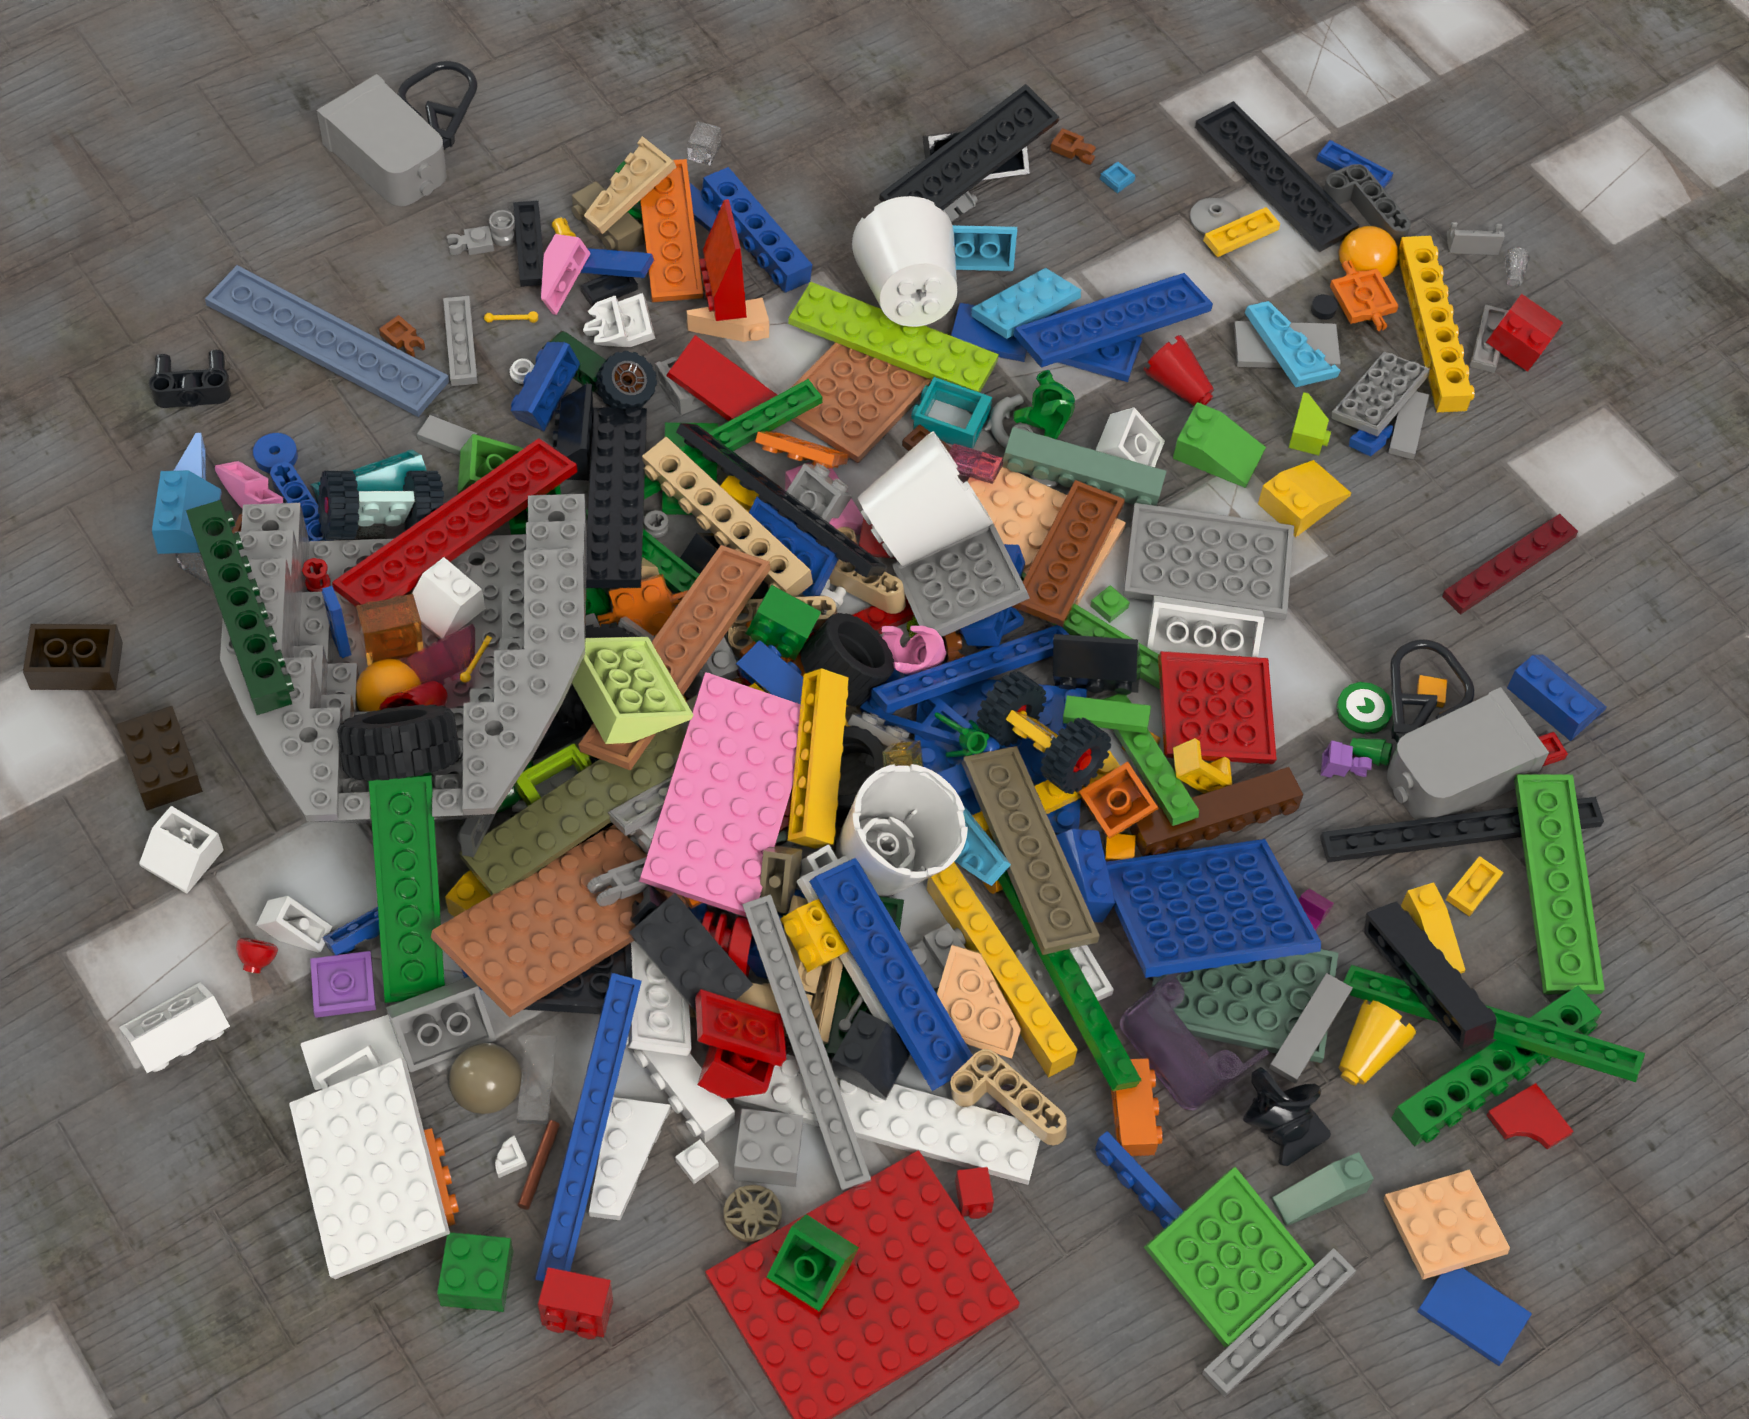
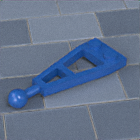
M894 668L891 676L882 685L907 677L908 675ZM871 696L860 707L862 713H874L879 718L885 719L884 725L898 726L909 733L960 748V733L958 731L952 733L935 728L940 720L934 714L938 712L966 729H973L968 721L938 696L925 700L934 709L923 723L893 715L895 711L886 714ZM989 737L987 746L981 753L999 750V742L993 737Z

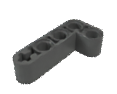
M1353 164L1327 176L1323 190L1339 205L1351 200L1371 226L1387 231L1399 248L1401 238L1408 236L1411 222L1371 172L1361 164Z

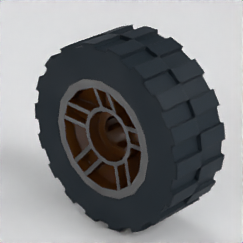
M616 352L613 356H609L596 375L597 381L595 383L598 388L599 397L601 396L602 401L611 408H620L621 410H626L630 407L642 408L652 397L657 386V375L652 368V364L644 356H640L636 352ZM622 379L627 383L630 382V385L624 384Z

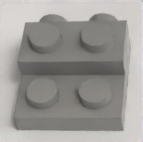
M804 463L787 489V492L828 523L832 518L838 519L852 498V495L847 492L849 486L839 479L835 478V480H832L828 476L830 470L819 463H816V465Z
M949 923L924 935L922 942L910 947L911 952L936 994L951 945L965 948L963 944L966 943L959 928L953 930Z

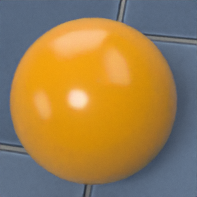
M1363 226L1351 231L1343 239L1338 252L1341 264L1346 260L1347 262L1351 260L1356 271L1378 269L1382 278L1395 270L1399 258L1398 247L1393 237L1387 231L1375 226Z
M396 659L376 661L363 670L356 682L357 707L360 712L380 710V704L388 696L423 684V681L418 672L403 661Z

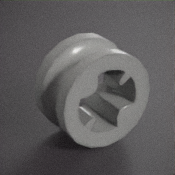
M657 510L647 513L644 518V529L654 538L664 536L669 528L667 515ZM657 521L658 524L661 522V526L655 527V524L652 525V522Z

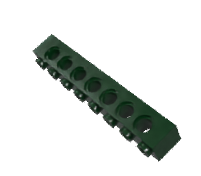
M221 500L186 510L256 715L291 705L290 692L295 691L289 673L285 675L282 673L281 668L286 667L281 650L275 651L272 644L278 642L272 625L268 627L265 625L264 620L269 619L264 602L257 603L256 597L260 596L255 578L251 580L248 578L247 574L251 573L252 569L247 555L242 557L239 550H243L244 547L239 532L232 533L231 528L236 525L231 510L225 511Z

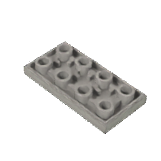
M1383 352L1332 411V419L1378 437L1429 376L1430 368L1400 358L1392 353Z

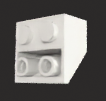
M170 806L152 827L139 864L142 868L187 894L224 849L217 832Z

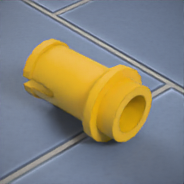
M560 217L552 222V228L556 234L576 237L575 233L571 232L565 218Z

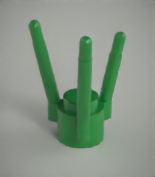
M938 712L934 714L941 722L960 733L959 744L963 750L947 752L945 754L946 757H965L984 751L989 735L978 728V725L973 720H969L973 729H966Z

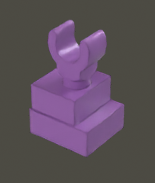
M1331 741L1322 754L1321 776L1332 778L1333 775L1345 777L1350 770L1358 776L1366 777L1367 770H1371L1372 759L1368 757L1352 758L1353 746Z

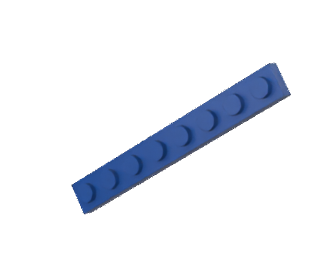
M1056 625L1000 644L999 647L995 646L872 688L871 697L887 714L1053 656L1054 634H1069L1061 626Z

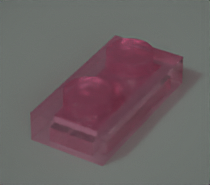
M953 444L949 451V454L958 466L956 469L961 475L990 484L994 483L1003 466V458L958 444Z

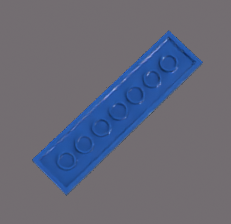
M1181 273L1015 327L1014 337L1042 368L1210 312L1213 303L1185 273Z
M854 858L815 876L809 881L929 1087L934 1091L950 1082L954 1073L973 1055L861 865Z

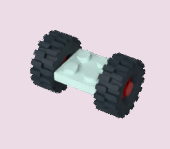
M353 471L322 472L318 496L319 524H321L322 537L325 540H354L357 535L358 525L364 527L373 524L398 526L404 523L406 531L445 504L443 503L444 491H442L443 483L440 481V474H438V471H409L404 479L403 491H357L358 484Z

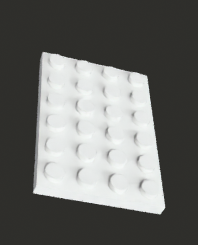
M402 1058L396 1059L289 1103L331 1278H340L450 1234L406 1060Z

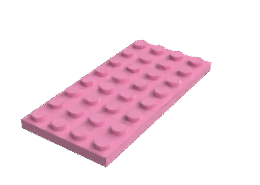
M705 672L692 711L693 718L689 720L639 882L747 917L742 904L760 898L763 888L760 885L763 850L775 847L792 789L801 704Z

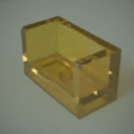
M920 740L892 743L882 752L884 767L893 764L895 766H910L914 764L924 767Z

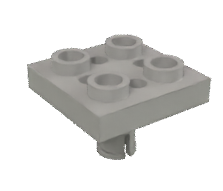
M874 713L852 714L848 725L851 727L858 726L861 729L870 731L872 735L881 741L883 746L886 745L896 751H911L914 740L908 737L910 734L908 731L898 726L884 725L885 719L879 718ZM862 753L858 758L861 762L865 761V764L871 767L875 765L874 759L869 754Z

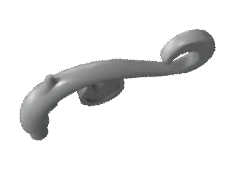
M1020 394L1011 398L1005 397L996 403L984 428L985 432L991 429L995 439L1005 449L1010 436L1004 430L1003 420L1004 417L1010 418L1009 413L1014 411V407L1024 403L1023 397ZM1025 424L1014 426L1015 428L1033 433L1031 428ZM1030 475L1031 479L1050 488H1054L1059 484L1047 479L1040 480Z

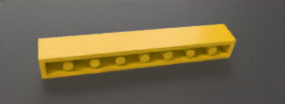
M955 862L940 873L928 878L926 890L953 930L956 928L961 930L966 941L963 944L965 948L982 954L1021 1027L1020 1035L1048 1078L1072 1066L1078 1049Z

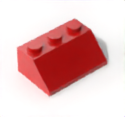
M709 1046L697 1085L723 1099L764 1094L768 1090L775 1065Z

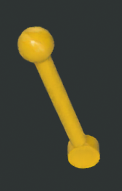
M534 311L528 315H493L492 313H486L484 320L487 323H491L493 320H529L535 323L538 321V313Z
M486 636L467 670L460 674V680L463 683H468L471 680L470 674L491 642L492 637Z

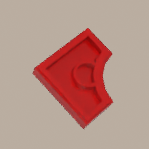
M1537 1083L1487 1113V1117L1504 1139L1514 1136H1526L1538 1141L1547 1150L1571 1136L1574 1132Z

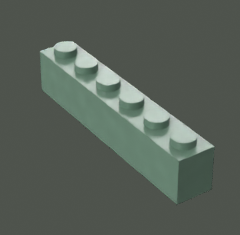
M1012 427L1001 466L1008 468L1012 472L1033 475L1040 480L1055 481L1065 487H1072L1074 481L1077 480L1125 499L1124 502L1133 505L1134 503L1156 506L1166 475V470Z

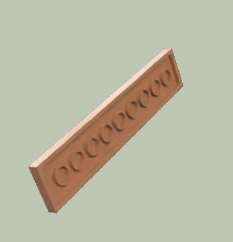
M721 545L653 639L652 644L682 696L770 571V561ZM593 723L578 745L580 752L631 771L656 733L632 743L605 744Z

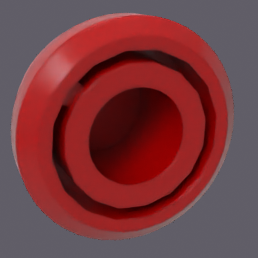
M240 938L236 943L237 955L244 964L243 970L252 973H261V969L274 960L279 950L272 943L250 938Z

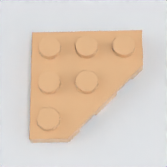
M951 945L937 996L967 1045L988 1049L996 1054L1013 1058L1021 1027L981 953Z

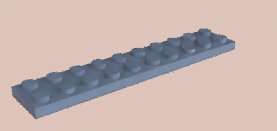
M238 265L205 298L206 305L417 417L423 413L449 383L447 374Z

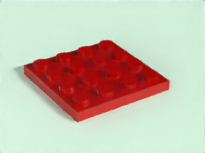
M1165 651L1159 653L1158 666L1163 745L1166 758L1174 759L1173 748L1195 738L1200 741L1202 760L1216 761L1226 757L1230 762L1275 763L1277 758L1268 658Z

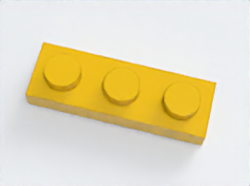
M1265 207L1206 233L1203 241L1216 257H1220L1278 231L1280 222Z

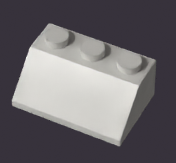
M199 982L120 1026L119 1029L141 1066L149 1073L164 1069L168 1066L170 1060L179 1055L185 1056L192 1053L197 1048L196 1045L203 1041H211L220 1037L230 1025L215 997Z

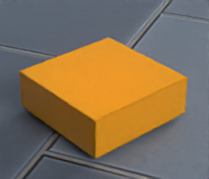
M1420 675L1417 683V694L1437 695L1436 707L1443 708L1446 700L1447 680Z
M1117 834L1110 839L1106 836V862L1134 858L1136 836Z

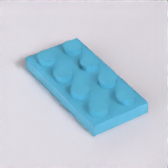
M1044 268L972 307L971 316L1008 339L1014 335L1015 327L1043 319L1080 299L1081 289L1049 269Z

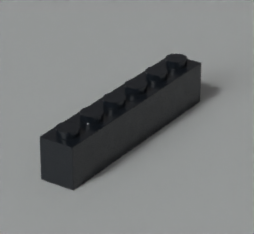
M1397 901L1366 912L1365 935L1458 1047L1464 1051L1492 1040L1497 1023L1494 1012L1487 1008L1479 999L1477 992L1467 985L1462 979L1460 972L1450 965L1445 959L1443 952L1437 949L1429 940L1426 932L1415 924L1409 912L1404 911Z

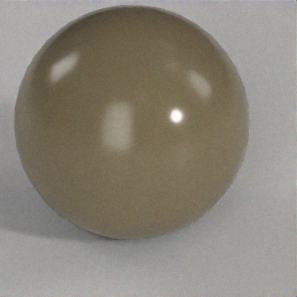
M491 1043L476 1044L465 1049L455 1059L449 1074V1088L455 1101L464 1109L479 1114H489L504 1109L514 1101L522 1086V1071L517 1059L504 1047Z

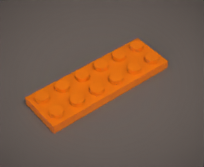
M687 159L673 160L676 168L640 200L646 253H651L654 258L648 270L652 302L703 298Z

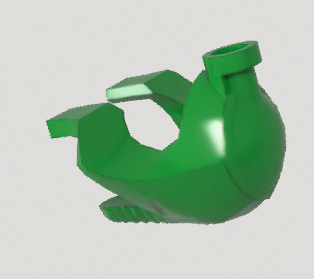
M1044 370L1036 377L1040 386L1033 392L1032 407L1015 410L1013 415L1015 423L1021 422L1044 429V436L1058 439L1063 428L1073 415L1075 398L1068 388L1055 382L1050 370Z

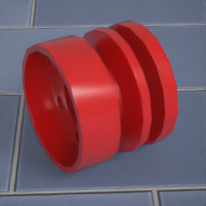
M707 911L702 925L748 978L750 966L747 964L753 936L748 919L738 916L731 929L727 928V915L722 913L718 925L714 926L715 912Z

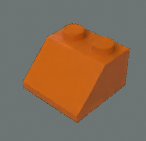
M1128 761L1079 791L1084 804L1109 839L1159 809Z

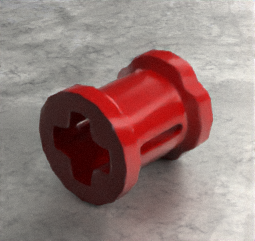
M311 558L303 564L302 573L306 578L305 586L309 592H322L323 588L331 586V579L327 574L328 566L323 559Z

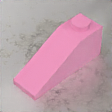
M555 234L544 253L541 300L554 315H557L591 254L578 237Z

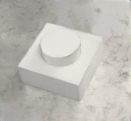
M701 1139L675 1156L677 1164L693 1184L719 1167V1162Z

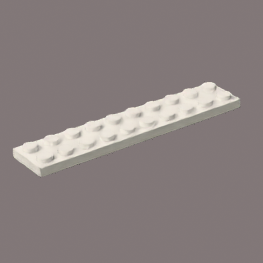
M786 1054V1060L782 1066H774L766 1093L734 1098L735 1104L761 1111L803 1115L804 1123L820 1127L795 1056ZM835 1076L857 1138L911 1153L919 1150L922 1156L969 1169L988 1167L990 1175L1026 1185L1029 1184L1040 1139L1016 1117L973 1105L961 1107L954 1100L894 1084L885 1101Z

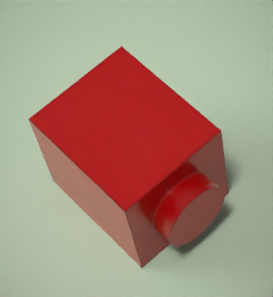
M988 1167L958 1170L955 1186L961 1215L978 1219L987 1216L988 1213H992L994 1199Z

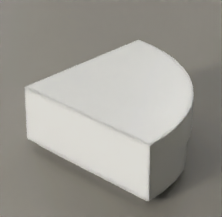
M515 1136L510 1137L503 1143L497 1155L495 1167L498 1178L527 1166Z

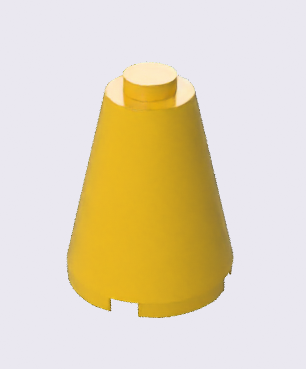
M1365 1000L1361 1005L1339 1065V1070L1342 1072L1340 1076L1354 1086L1357 1083L1365 1084L1416 1035L1414 1027L1410 1023L1405 1027L1400 1022L1402 1016L1388 1006L1374 1000L1369 1005L1368 1000Z

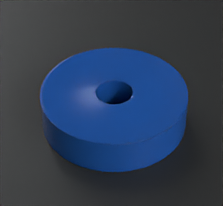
M271 433L261 437L253 448L256 465L266 473H270L272 466L279 462H288L294 466L298 458L295 442L291 437L282 433Z

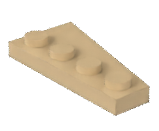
M643 136L638 141L639 147L636 151L630 153L624 160L626 164L619 173L615 172L610 179L611 185L608 189L601 191L584 214L587 222L602 234L676 168L672 159Z

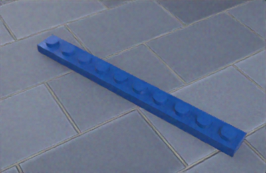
M614 973L610 975L534 1279L536 1281L544 1282L548 1267L569 1272L571 1270L641 980Z

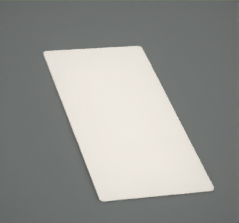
M385 1015L301 1043L314 1089H322L316 1076L369 1045L372 1046L382 1065L399 1058L404 1059L389 1016Z

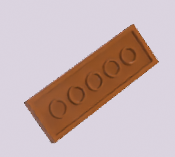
M1075 480L1023 580L1030 599L1012 607L1063 627L1124 506L1125 499Z

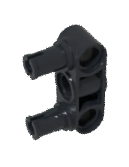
M210 351L209 369L171 372V357L169 355L159 354L155 357V374L150 378L149 386L154 403L158 407H195L198 405L221 404L230 398L229 375L225 370V355L223 351Z

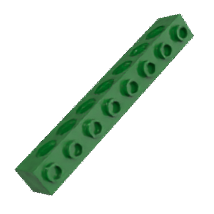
M1578 985L1531 1016L1530 1019L1582 1033L1583 1035H1589L1598 1027L1596 1021L1602 1011ZM1561 1019L1569 1021L1571 1025L1565 1024ZM1496 1040L1398 1105L1391 1119L1414 1147L1423 1140L1427 1144L1440 1134L1439 1130L1446 1125L1449 1128L1453 1127L1463 1118V1113L1469 1109L1471 1112H1475L1486 1103L1485 1098L1491 1094L1497 1097L1509 1087L1508 1083L1513 1079H1516L1517 1082L1521 1081L1532 1071L1531 1067L1537 1063L1539 1066H1543L1552 1057ZM1517 1049H1522L1527 1055L1520 1054ZM1494 1064L1501 1065L1505 1071L1497 1069ZM1471 1079L1480 1081L1482 1086L1475 1085ZM1448 1094L1457 1096L1460 1101L1452 1100ZM1425 1110H1432L1437 1117L1429 1116Z

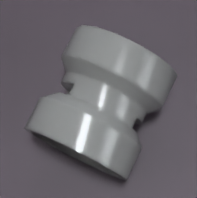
M499 210L491 214L489 223L493 243L498 246L512 244L516 239L515 220L512 213Z

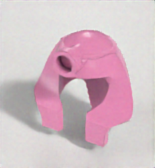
M882 626V632L884 633L882 638L886 641L892 652L895 670L910 676L943 663L946 650L942 637L935 629L926 626H911L910 630L917 634L902 647L900 639L904 634L903 631L894 626Z

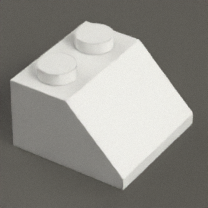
M1133 407L1110 414L1095 451L1155 467L1165 441Z
M444 557L422 574L405 605L407 612L443 642L486 609L482 589Z

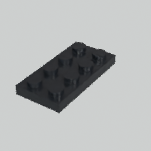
M673 893L628 932L695 1012V997L700 989L737 1000L753 986L751 981L676 893Z

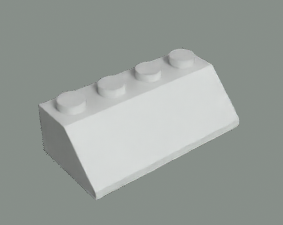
M1154 595L1149 621L1147 648L1157 654L1165 651L1258 657L1265 617L1263 611Z

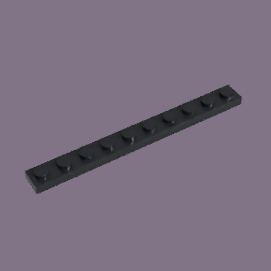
M680 423L676 433L684 438L685 444L692 448H698L703 452L702 456L705 459L718 463L722 466L721 470L724 473L738 478L741 486L758 493V498L761 501L772 504L778 509L777 512L781 516L795 521L798 529L815 536L818 544L835 551V556L838 559L855 566V571L858 574L867 578L883 575L887 566L700 426L697 424Z
M1596 797L1577 799L1581 829L1601 827L1604 819ZM1518 807L1326 831L1322 832L1320 839L1327 862L1518 838L1522 837Z

